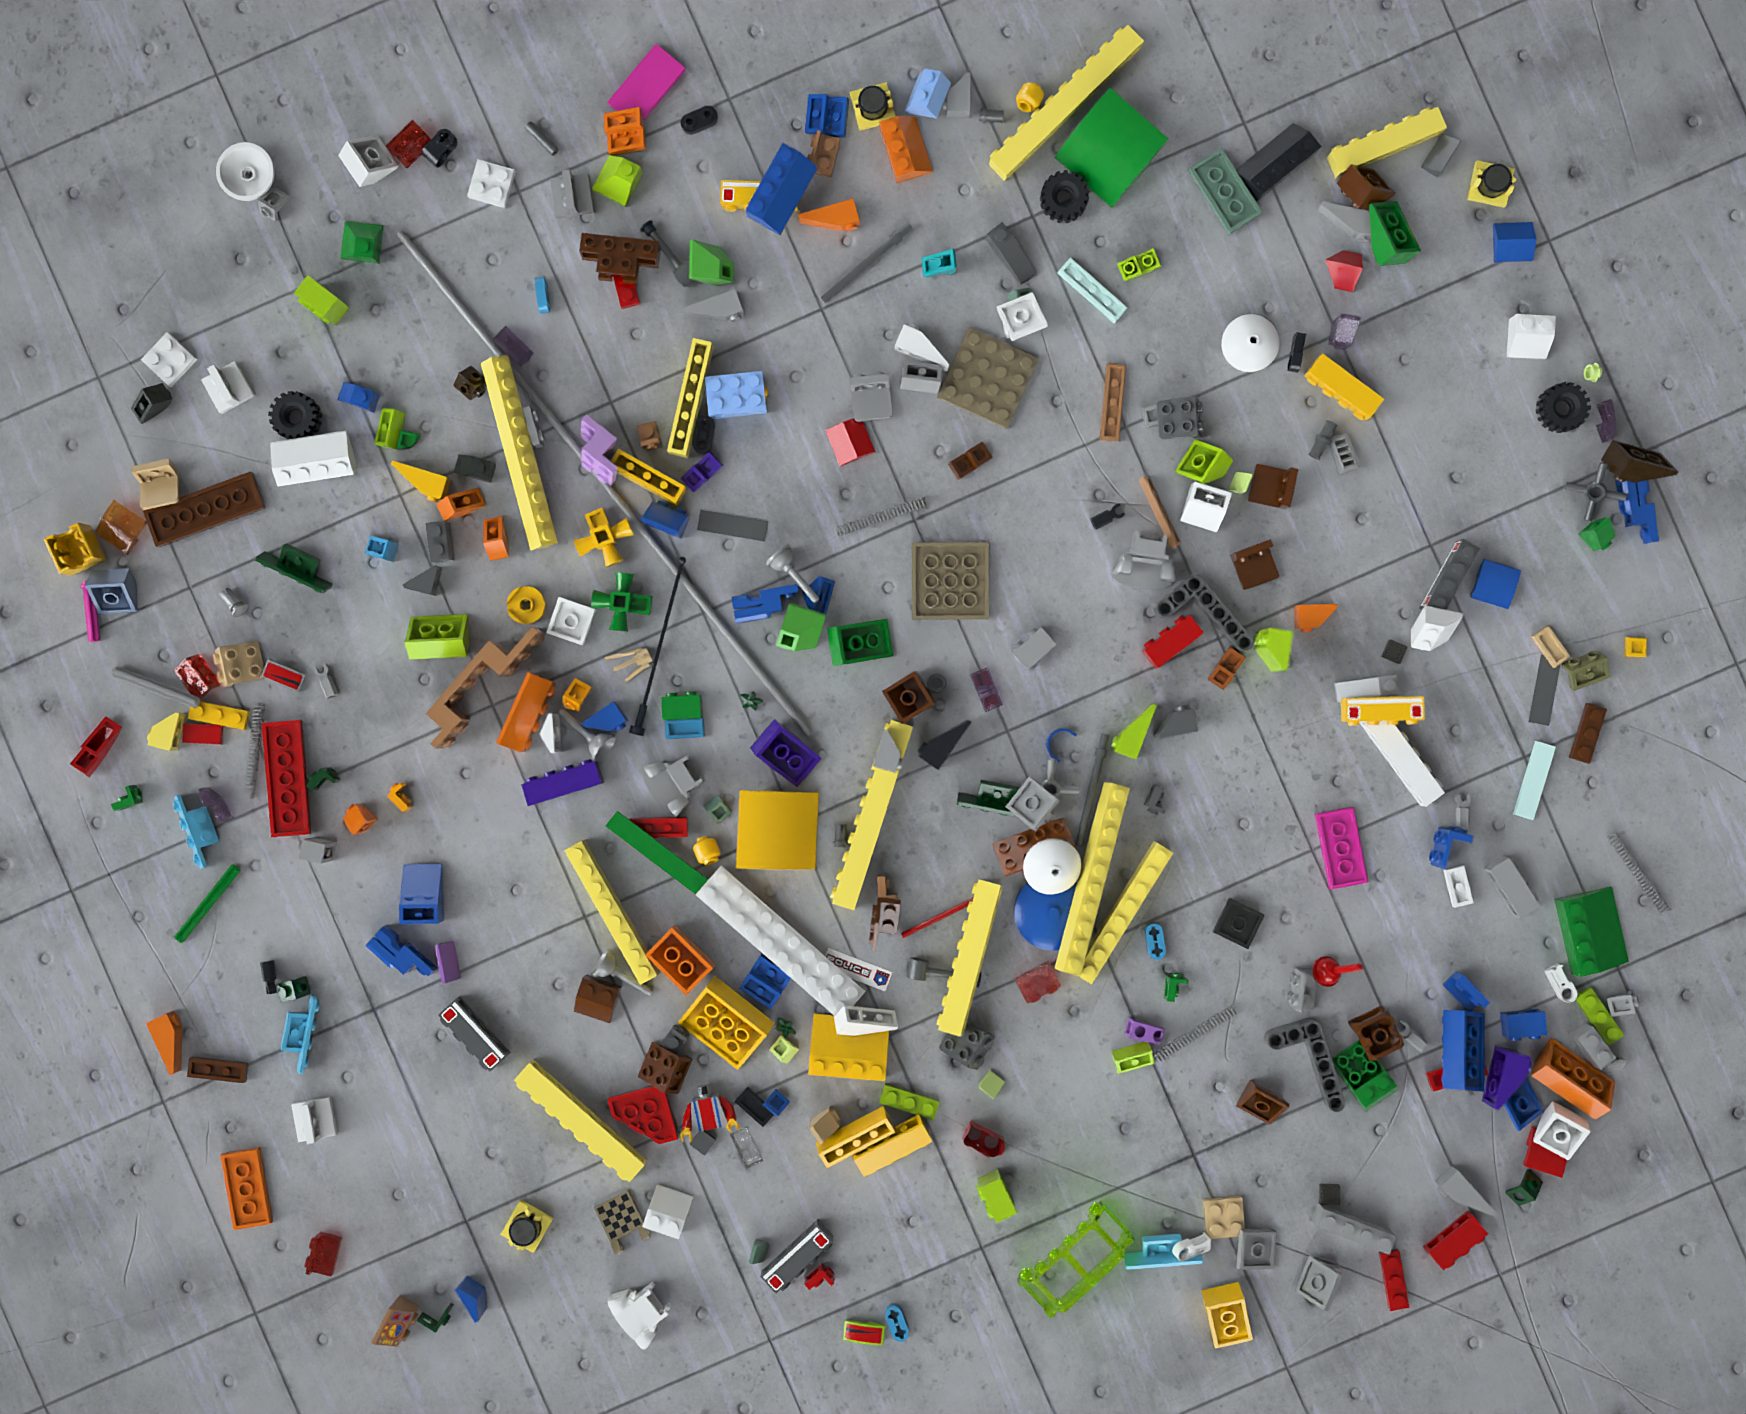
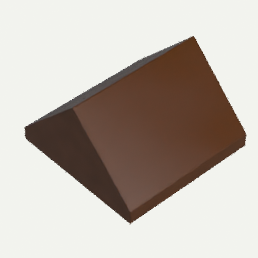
M1249 1080L1236 1107L1270 1125L1289 1108L1290 1104L1279 1095Z

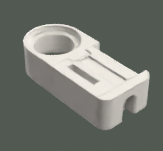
M1556 963L1545 969L1544 972L1557 997L1567 1003L1575 1001L1577 990L1572 981H1569L1561 968L1563 965ZM1569 988L1571 996L1565 999L1562 996V992L1564 989Z
M1203 1232V1235L1178 1242L1173 1247L1172 1252L1179 1261H1186L1210 1251L1211 1239Z

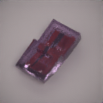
M1612 399L1597 404L1603 423L1596 425L1602 443L1614 439L1616 418Z
M987 667L970 674L985 712L1003 705Z

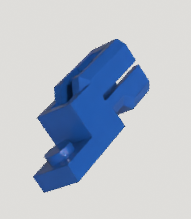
M1616 480L1617 492L1627 494L1626 501L1618 500L1620 513L1624 515L1625 527L1641 525L1640 537L1643 540V544L1658 542L1654 503L1647 504L1646 495L1650 491L1649 480L1635 483Z
M798 584L760 590L759 597L751 598L748 594L731 597L733 609L736 610L734 611L735 622L738 624L770 618L772 613L782 612L781 596H784L785 599L796 597V593H799Z
M384 925L374 935L375 938L372 937L366 944V947L389 968H396L403 975L408 973L415 965L417 966V971L422 975L430 976L437 970V967L411 943L405 945L400 943L399 935L388 925Z

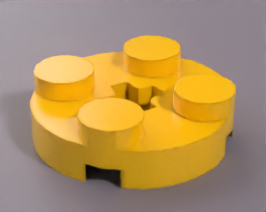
M529 586L518 587L507 598L508 614L518 623L530 625L539 621L545 613L546 601L543 594L536 588ZM530 601L531 608L523 610L522 602Z

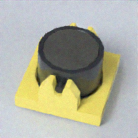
M887 82L850 92L859 131L879 126V121L895 117L893 100L891 99V92L888 90Z
M1477 160L1474 165L1467 200L1503 208L1506 207L1508 197L1515 187L1513 186L1516 181V177L1513 176L1515 168Z
M520 1199L501 1235L509 1239L508 1243L510 1246H517V1250H524L525 1248L534 1253L554 1218Z

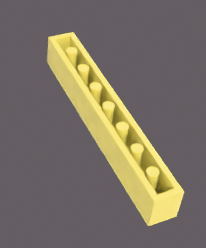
M582 840L564 850L639 984L641 985L657 976L660 971L645 956L648 952L646 946L586 840Z
M1153 841L1090 942L1081 976L1079 977L1090 984L1094 982L1173 855V852Z
M979 879L978 883H974L972 894H974L973 902L970 901L967 908L969 917L968 920H964L962 931H964L963 939H959L957 950H959L958 958L955 957L952 964L954 973L948 979V995H944L942 1006H944L943 1014H939L937 1019L938 1030L960 1037L964 1035L1003 889L1001 885Z
M534 1059L515 1078L514 1081L517 1082L516 1085L520 1090L527 1091L535 1103L543 1105L545 1111L550 1116H555L563 1128L570 1129L578 1141L587 1144L590 1152L594 1155L598 1154L603 1159V1163L609 1168L613 1167L622 1180L630 1182L646 1164L647 1159Z

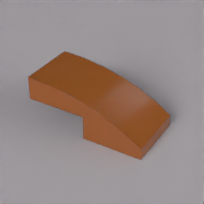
M1229 646L1208 677V680L1224 690L1235 676V672L1246 659V656Z

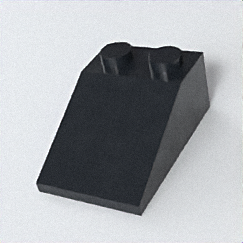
M965 720L929 740L928 743L923 742L918 750L920 752L919 757L939 770L971 724V721Z

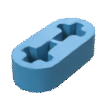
M535 277L540 314L550 313L546 277Z
M1149 923L1144 930L1147 952L1151 958L1159 960L1166 954L1163 930L1157 923ZM1152 927H1154L1156 930H1159V932L1155 934V940L1153 939V935L1149 934V931L1152 930ZM1154 943H1157V947L1161 949L1157 956L1152 952L1155 949Z
M890 1304L885 1310L886 1321L892 1337L898 1342H903L909 1336L906 1319L898 1304ZM891 1310L898 1312L896 1321L894 1320L893 1315H890ZM897 1325H900L901 1330H905L903 1331L904 1335L900 1336L897 1333Z

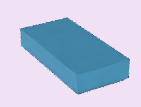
M704 718L665 720L666 739L705 737Z

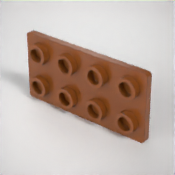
M1060 818L1041 825L1036 831L1030 829L994 842L992 845L1004 876L1007 877L1020 871L1024 874L1023 863L1025 856L1035 844L1042 840L1051 838L1062 839L1070 843L1077 850L1065 819Z

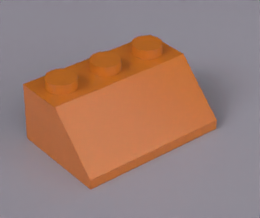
M895 116L879 121V130L896 184L933 172L916 117Z
M676 925L645 954L685 995L716 965Z

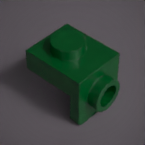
M330 767L320 768L318 772L315 771L308 778L310 782L306 786L314 791L318 790L327 779L332 783H338L341 779L337 776L338 773Z
M306 976L276 984L281 1002L295 1000L311 994Z

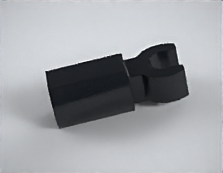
M1116 504L1111 508V511L1106 510L1090 518L1094 529L1097 530L1113 522V518H1122L1125 513L1118 515L1115 512V509L1121 505Z
M274 960L260 962L262 979L266 984V994L277 993Z

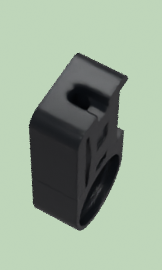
M1296 332L1293 336L1287 368L1290 372L1298 373L1300 370L1307 335L1305 333Z

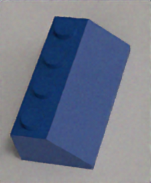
M782 143L745 209L746 216L776 234L781 235L818 167L801 152Z
M1443 1010V1089L1485 1092V1013Z

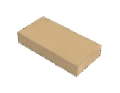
M1549 625L1531 636L1553 668H1556L1571 657Z

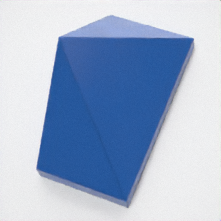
M819 576L809 585L819 597V600L815 603L802 591L807 608L827 614L835 581Z

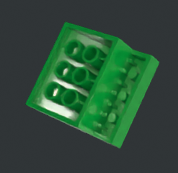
M1109 88L1073 131L1056 154L1055 159L1071 173L1072 171L1076 172L1075 176L1081 175L1083 177L1082 181L1087 182V187L1112 208L1150 166L1152 159L1163 148L1168 138L1114 90Z

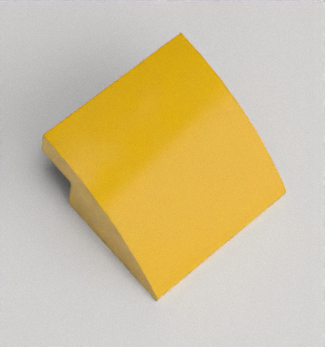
M740 790L736 868L775 870L815 869L819 792Z

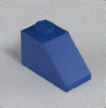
M343 382L337 400L374 413L380 395L361 386Z
M613 701L581 724L583 727L605 731L616 730V732H619L626 727L625 723L629 720L618 704Z

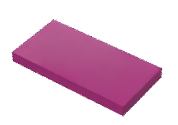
M655 44L607 103L615 111L640 107L644 121L686 69L660 46Z
M1354 807L1314 814L1329 889L1368 883Z

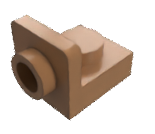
M655 421L637 425L641 441L640 445L643 449L646 448L647 451L658 448L657 445L662 444Z
M877 875L878 897L898 899V893L886 894V891H890L889 879H885V875Z

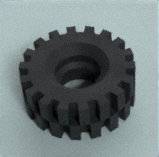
M1064 170L1063 173L1057 171L1054 176L1050 175L1048 180L1044 182L1040 195L1041 209L1045 210L1044 214L1046 216L1050 215V220L1057 219V223L1062 221L1069 223L1070 220L1075 221L1078 216L1083 214L1089 201V188L1087 189V182L1082 181L1083 177L1081 175L1075 176L1076 172L1074 171L1071 174L1068 173V170ZM1063 190L1068 191L1072 196L1071 202L1065 205L1057 200V194Z
M1562 382L1546 389L1539 396L1541 400L1536 403V406H1539L1536 414L1540 413L1541 416L1537 418L1538 421L1543 420L1544 424L1542 426L1544 428L1550 427L1548 431L1553 432L1556 430V433H1565L1580 427L1579 425L1585 422L1584 419L1589 417L1590 413H1587V411L1591 410V405H1587V402H1590V398H1585L1584 396L1587 392L1585 390L1581 392V386L1577 385L1574 387L1572 382L1567 384ZM1565 401L1568 404L1569 412L1566 415H1560L1557 412V402Z
M288 391V394L281 393V398L276 397L274 399L276 404L270 405V408L273 410L268 412V416L272 417V419H269V422L273 425V430L278 432L277 434L286 439L314 436L312 433L319 431L316 427L322 424V421L319 420V418H322V413L318 411L320 407L315 404L316 402L312 398L301 392ZM296 409L300 410L303 414L302 421L298 424L291 423L289 420L290 413Z

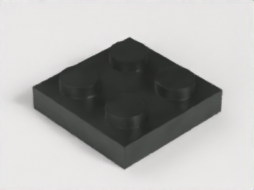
M1228 898L1212 932L1249 949L1265 915Z

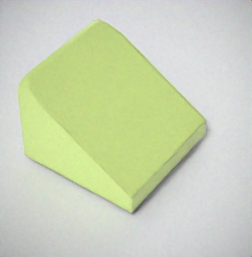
M1236 472L1229 490L1241 495L1244 494L1248 489L1252 474Z
M780 1035L769 1050L781 1062L788 1064L799 1049L783 1035Z
M989 1070L978 1086L994 1099L1005 1081Z

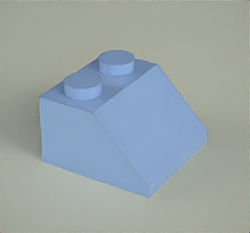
M924 69L916 80L904 112L937 119L951 82L941 71Z

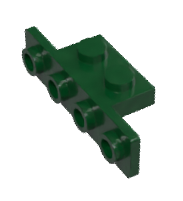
M287 543L282 546L279 558L266 551L255 558V561L261 563L262 566L271 568L280 575L290 577L297 583L312 588L315 592L325 593L332 588V583L316 576L321 560Z
M981 780L977 796L959 792L957 805H961L964 808L980 809L983 812H996L1003 816H1016L1006 808V805L1016 794L1019 787Z

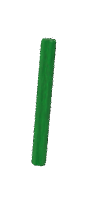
M233 864L227 869L175 934L174 939L183 943L240 873L241 869L237 865Z

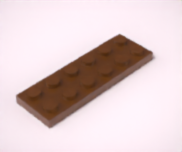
M247 472L179 497L177 503L147 509L143 513L155 546L162 547L260 511L266 507L253 472Z

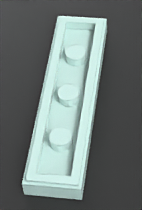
M1071 257L1058 271V274L1114 324L1128 309Z
M1535 741L1513 815L1534 820L1555 752V746Z

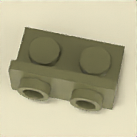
M1590 651L1586 655L1572 658L1562 663V668L1568 672L1570 688L1574 691L1610 677L1607 657L1599 651Z

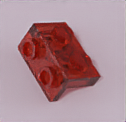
M1049 961L1014 978L1027 1003H1035L1047 993L1052 994L1061 987Z

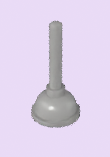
M789 544L783 546L767 560L766 565L777 571L784 570L785 573L788 572L812 602H817L819 597L794 569V564L792 563L794 556L791 546Z
M565 709L559 711V715L587 738L593 760L598 761L611 750L616 741L613 735L591 733Z
M610 949L605 950L592 971V976L594 977L617 976L649 996L653 993L652 988L644 983L640 985L637 979L619 969L620 967L616 965V958Z

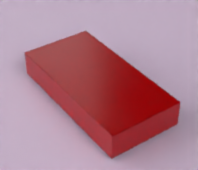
M183 724L182 743L223 744V726Z

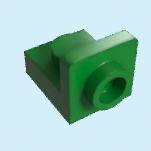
M137 785L125 787L128 795L117 798L118 802L111 804L113 811H121L143 803L142 792Z
M1172 973V976L1166 975L1164 999L1166 1001L1175 1002V997L1179 995L1177 983L1188 984V979L1183 974Z

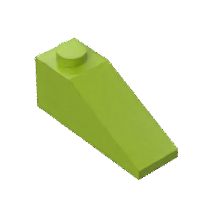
M1150 704L1118 736L1114 737L1111 744L1114 747V752L1137 760L1157 705Z

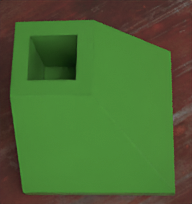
M693 239L690 240L689 279L716 286L734 282V263L721 247Z
M789 603L776 646L794 652L816 648L826 614Z

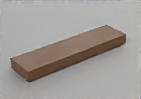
M1106 364L1099 439L1101 441L1119 442L1126 365Z
M1150 476L1139 479L1164 535H1167V541L1171 549L1180 546V539Z

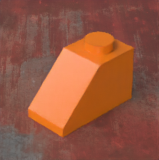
M474 488L447 495L436 505L443 520L449 521L471 513L486 504L479 488Z
M502 516L485 519L483 523V545L490 561L509 557V543Z
M1337 604L1294 606L1295 629H1301V632H1313L1314 628H1319L1338 608Z
M362 803L352 804L345 811L346 815L343 817L344 822L353 835L366 833L378 820Z

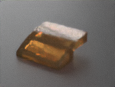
M113 500L101 518L95 534L128 555L139 539L137 537L147 525V521Z

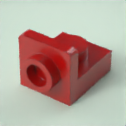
M822 1263L805 1278L804 1285L809 1290L813 1287L817 1288L824 1281L823 1278H825L832 1286L835 1282V1274L829 1266L825 1267Z

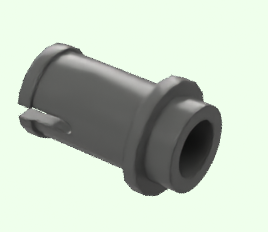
M987 107L980 110V121H983V123L986 121L1003 123L1004 110H990Z
M835 824L834 847L846 848V844H848L846 842L847 824Z

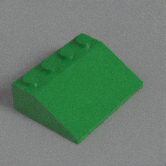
M1612 887L1554 899L1571 974L1578 977L1588 976L1629 962Z

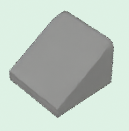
M1616 1055L1615 1060L1602 1068L1603 1073L1606 1074L1623 1069L1627 1059Z

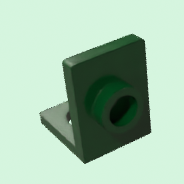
M1527 1169L1520 1186L1506 1190L1505 1193L1518 1206L1536 1200L1543 1181L1531 1169ZM1514 1193H1520L1525 1199L1517 1198Z
M449 1304L439 1321L424 1312L421 1313L416 1321L436 1333L441 1325L445 1326L451 1317L449 1312L454 1304Z

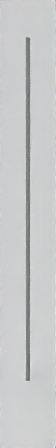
M400 231L397 234L399 239L495 356H505L403 231ZM511 364L516 382L581 460L582 449ZM591 471L592 475L676 576L678 566L615 489L607 483H602L597 478V475ZM681 572L679 581L804 734L809 736L813 731L683 572Z

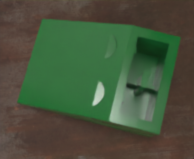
M1360 1040L1332 1058L1336 1071L1365 1112L1398 1091L1397 1085L1378 1060L1369 1061Z

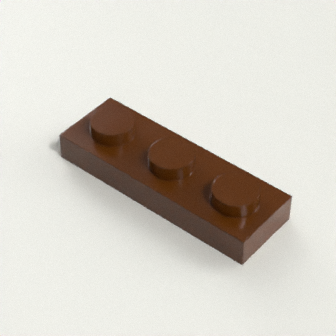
M1590 703L1585 704L1569 755L1570 759L1590 764L1607 711L1606 708Z
M190 1057L187 1077L245 1083L247 1082L249 1063Z

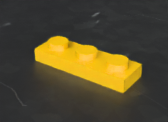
M200 701V705L196 708L190 707L188 719L246 730L250 711Z

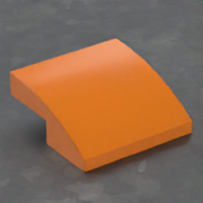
M640 107L603 114L604 132L607 134L609 155L614 156L647 150L645 128Z

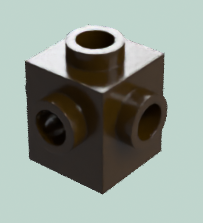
M472 366L459 372L453 385L470 401L475 397H481L486 391L484 376Z

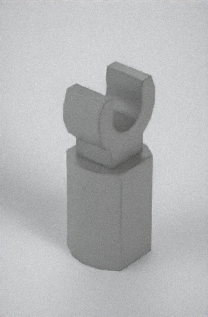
M323 664L324 672L320 673L318 668H314V674L320 678V685L326 699L339 695L332 676L329 675V665Z
M1455 794L1454 800L1457 803V807H1455V826L1469 827L1468 804L1471 801L1470 794H1465V800L1461 801L1460 794Z
M1400 1020L1399 1022L1403 1025V1030L1399 1031V1034L1404 1036V1040L1417 1051H1422L1428 1042L1413 1029L1409 1030V1025Z

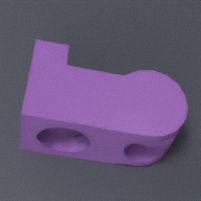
M1128 1017L1124 1034L1132 1039L1161 1044L1165 1029Z

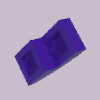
M709 451L680 479L692 492H695L724 465Z

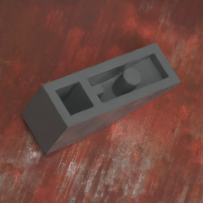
M1003 222L987 233L986 241L1020 284H1023L1036 273L1015 237Z

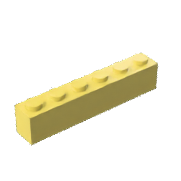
M1428 107L1420 111V114L1417 116L1409 115L1398 124L1392 122L1386 125L1384 130L1379 132L1378 130H1373L1365 138L1360 139V137L1349 141V144L1346 146L1341 144L1332 148L1331 153L1327 156V160L1335 179L1341 177L1350 164L1364 167L1442 134L1447 129L1439 107L1433 109Z
M696 338L692 340L667 449L671 455L689 458L705 389V377L708 376L714 349L712 342Z

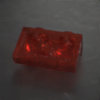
M412 120L385 146L405 168H408L421 156L424 146L432 139Z
M200 654L185 658L173 670L189 693L199 697L200 700L211 689L221 685Z
M319 1232L315 1237H312L309 1244V1249H311L310 1256L306 1258L304 1265L307 1268L306 1275L314 1272L331 1277L334 1274L342 1237L324 1232Z

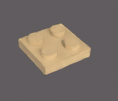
M1230 1196L1203 1199L1205 1232L1209 1238L1239 1237V1230L1245 1229L1242 1197Z

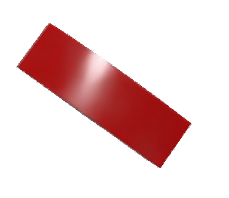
M105 716L80 746L82 748L81 751L71 761L70 765L90 778L111 749L122 726Z

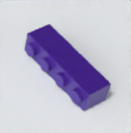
M591 759L580 762L581 766L575 768L572 764L563 767V771L555 773V770L544 773V777L537 779V776L525 779L526 783L521 784L527 806L604 783L598 761L592 762Z

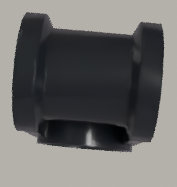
M440 129L432 140L424 146L421 155L438 168L444 164L447 157L457 147V138L448 129Z

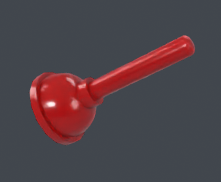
M1323 956L1314 962L1312 973L1318 984L1330 987L1338 983L1341 973L1361 971L1363 965L1355 963L1340 966L1332 957Z

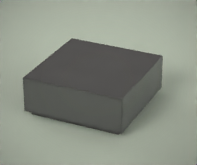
M701 1131L696 1134L690 1145L705 1156L717 1139L707 1131Z

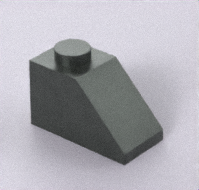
M160 383L142 388L131 409L139 422L143 424L166 410L173 398L164 384Z
M459 454L454 473L491 483L496 464L477 457Z

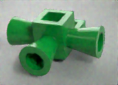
M615 572L617 591H611L610 595L593 590L591 608L609 607V610L615 611L609 630L628 632L626 613L651 615L653 596L629 593L634 574Z

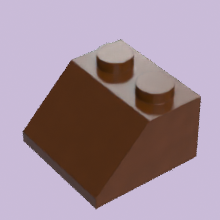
M1350 164L1337 182L1341 188V193L1352 200V205L1357 209H1369L1371 203L1384 202L1396 194L1374 169Z
M917 671L910 673L882 691L901 724L937 704Z
M585 975L581 980L576 995L574 1012L611 1023L622 986Z

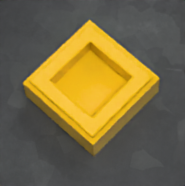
M1625 637L1624 657H1646L1647 638Z

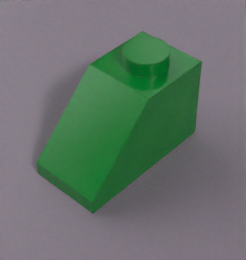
M1606 517L1592 521L1579 535L1593 551L1608 548L1612 544L1611 540L1615 537V532L1610 518Z

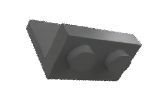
M1197 397L1162 400L1157 403L1159 437L1161 439L1188 436L1194 439L1202 438L1201 432H1204V422L1200 420V413H1203V405Z
M967 1021L963 1036L960 1037L946 1033L939 1048L965 1067L978 1070L984 1063L987 1051L992 1048L995 1036L990 1032L980 1030Z

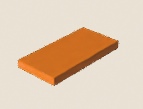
M260 1147L222 1153L220 1157L233 1230L273 1223Z

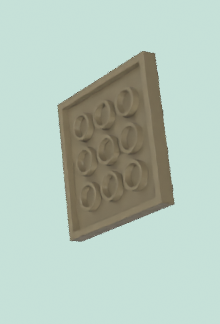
M969 327L937 398L1007 429L1039 358Z
M989 542L912 543V620H989Z

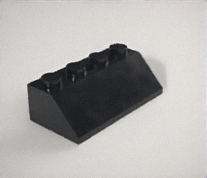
M1292 123L1239 166L1236 171L1252 197L1259 201L1317 154L1322 146L1310 131Z

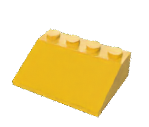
M716 976L712 978L678 1022L737 1070L775 1024V1022Z
M814 1013L808 1075L885 1081L889 1031L855 1036L837 1034L834 1015Z

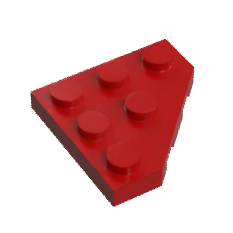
M651 1085L607 1098L612 1118L625 1123L631 1129L646 1135L658 1144L678 1140V1133L666 1093Z

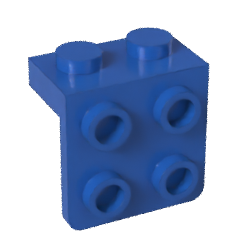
M1452 826L1449 827V830L1438 828L1433 838L1435 842L1434 850H1431L1429 855L1431 865L1445 869L1452 840L1472 843L1473 835L1467 834L1468 830Z

